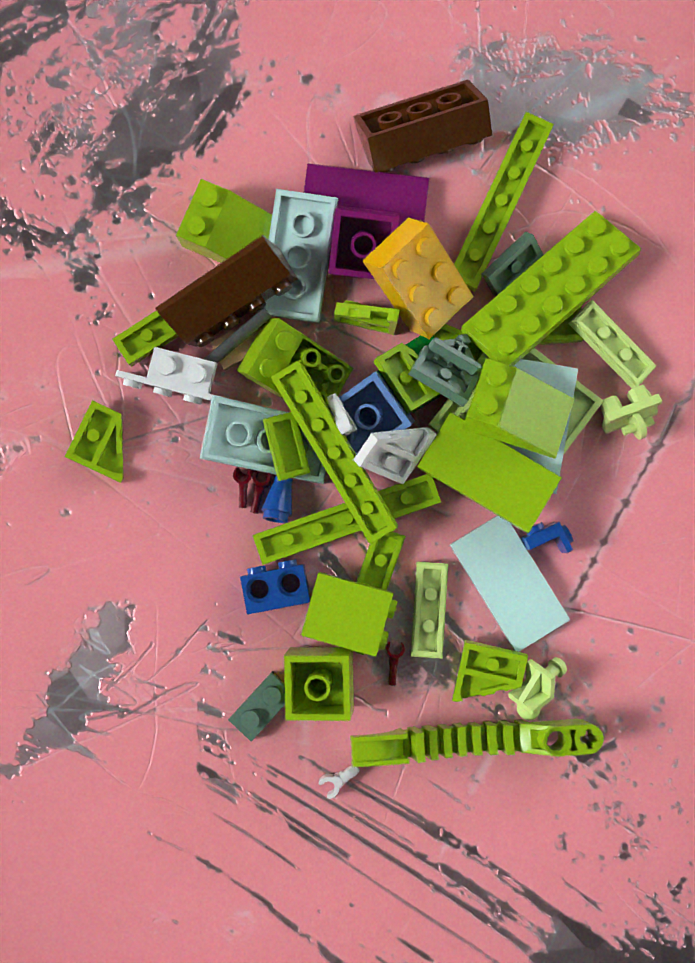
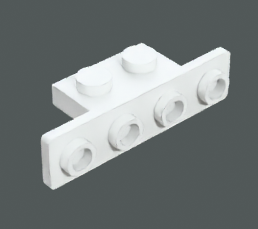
M154 347L147 377L120 370L116 371L115 376L124 379L123 385L142 389L143 384L153 386V393L171 397L172 392L184 394V401L201 405L203 399L207 401L212 399L213 394H210L217 363Z

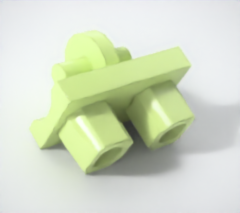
M644 385L637 386L628 391L627 397L631 403L629 405L622 406L618 397L614 395L603 399L600 408L604 417L601 426L604 433L607 434L621 429L624 436L633 433L639 440L647 437V427L655 424L653 416L658 414L657 407L663 402L659 394L652 396Z

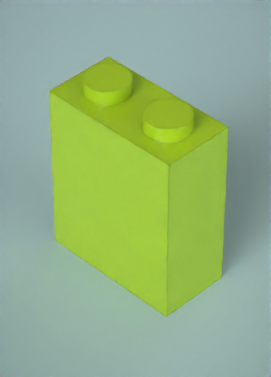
M318 572L301 636L376 657L378 649L385 650L389 632L385 631L384 627L386 619H393L397 600L392 599L393 592Z

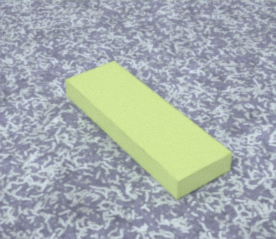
M593 300L589 301L568 323L631 388L639 386L657 366Z
M416 561L411 657L443 659L448 564Z

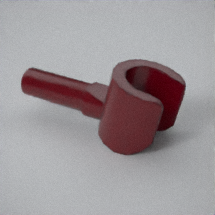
M236 467L233 472L234 480L239 483V508H247L248 482L251 480L255 470L248 469L247 474L241 472L240 467Z
M256 470L252 474L255 494L251 513L258 514L264 489L268 488L271 484V474L268 473L267 480L261 483L256 480L259 472Z
M389 641L385 648L390 665L388 685L395 686L399 658L404 654L405 646L401 642L400 653L392 655L389 651Z

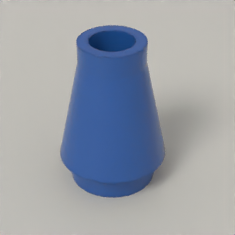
M277 475L274 476L273 484L261 509L264 512L263 519L282 524L288 522V517L292 516L293 479L289 478L278 481Z

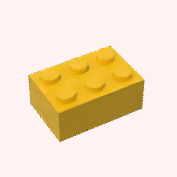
M407 218L363 260V263L393 307L400 310L399 315L408 329L427 339H430L474 297L429 223Z

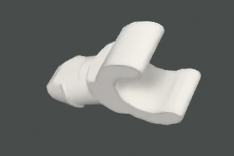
M335 393L328 396V406L334 415L340 433L347 436L356 431V425L345 410L340 398Z
M351 765L343 771L341 770L334 774H324L320 777L318 784L322 785L327 781L334 784V789L327 793V799H332L338 794L339 788L356 776L360 769Z

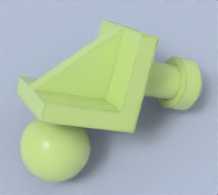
M554 657L548 662L546 668H543L532 659L527 661L526 680L522 682V687L513 689L508 693V697L517 703V712L521 718L525 720L537 718L541 708L554 699L556 676L561 677L567 672L566 663L562 659Z

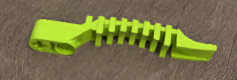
M519 719L514 720V723L500 720L498 723L483 721V724L467 722V725L452 723V726H447L446 724H438L437 727L425 725L422 728L413 726L407 727L405 730L399 728L384 733L350 736L351 763L353 767L409 764L408 757H411L417 763H425V756L432 761L439 760V754L444 758H453V753H456L459 757L468 756L467 752L479 756L483 755L482 751H486L490 755H499L498 750L503 751L506 755H515L517 751L557 757L586 755L600 750L604 737L602 731L597 726L583 719L525 722ZM557 731V741L553 745L548 746L547 738L549 734Z

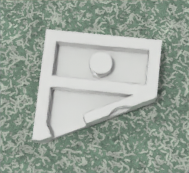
M428 427L371 433L354 458V461L364 469L404 484L437 434Z

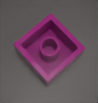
M337 205L335 208L328 274L374 279L363 263V260L398 228L399 213Z

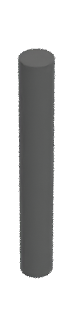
M263 307L204 359L218 364L267 322L271 315Z

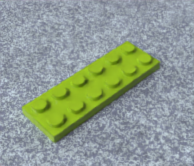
M595 210L463 324L461 332L468 334L469 339L491 360L514 366L639 256L642 248Z

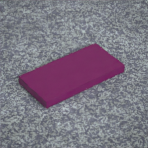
M307 163L304 193L336 197L339 200L338 205L399 213L400 226L407 218L425 221L429 178L384 172L375 173L374 171Z

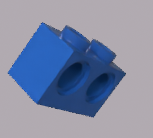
M294 559L279 562V569L266 571L265 565L248 568V575L240 577L247 615L310 603L311 596L305 564L297 565V560ZM295 574L299 578L300 586L298 590L291 592L284 588L283 578L285 575ZM256 580H263L267 583L269 590L265 597L260 598L254 595L252 585Z

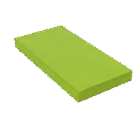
M450 412L417 468L528 534L562 477L501 441L464 430L465 420Z

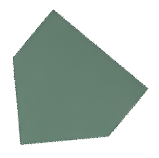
M461 334L455 339L440 340L433 338L429 345L422 348L408 375L463 407L469 401L478 381L477 374L482 369V366L474 360L468 345L471 341L468 334Z

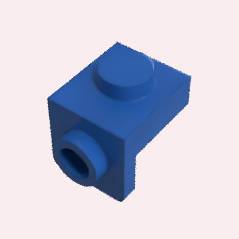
M539 522L533 525L527 535L520 538L527 550H531L554 539L561 553L573 551L570 544L573 542V537L567 526H561L560 522H552L546 526Z

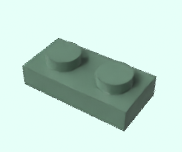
M525 232L481 273L494 296H497L543 256L534 235Z
M272 671L232 714L228 721L252 742L285 705V683Z

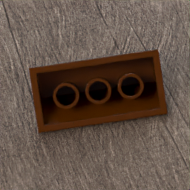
M468 79L353 116L367 160L375 173H387L393 171L396 166L405 163H418L427 156L437 153L446 154L453 151L455 147L465 144H478L483 138L493 136L488 99Z
M262 235L155 307V309L185 344L204 347L215 339L214 335L222 329L226 331L237 326L240 323L239 318L246 313H255L265 307V301L272 296H281L293 287L292 283L298 279L280 249Z

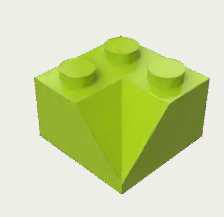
M290 647L284 655L285 719L295 721H351L354 711L353 650L343 647Z

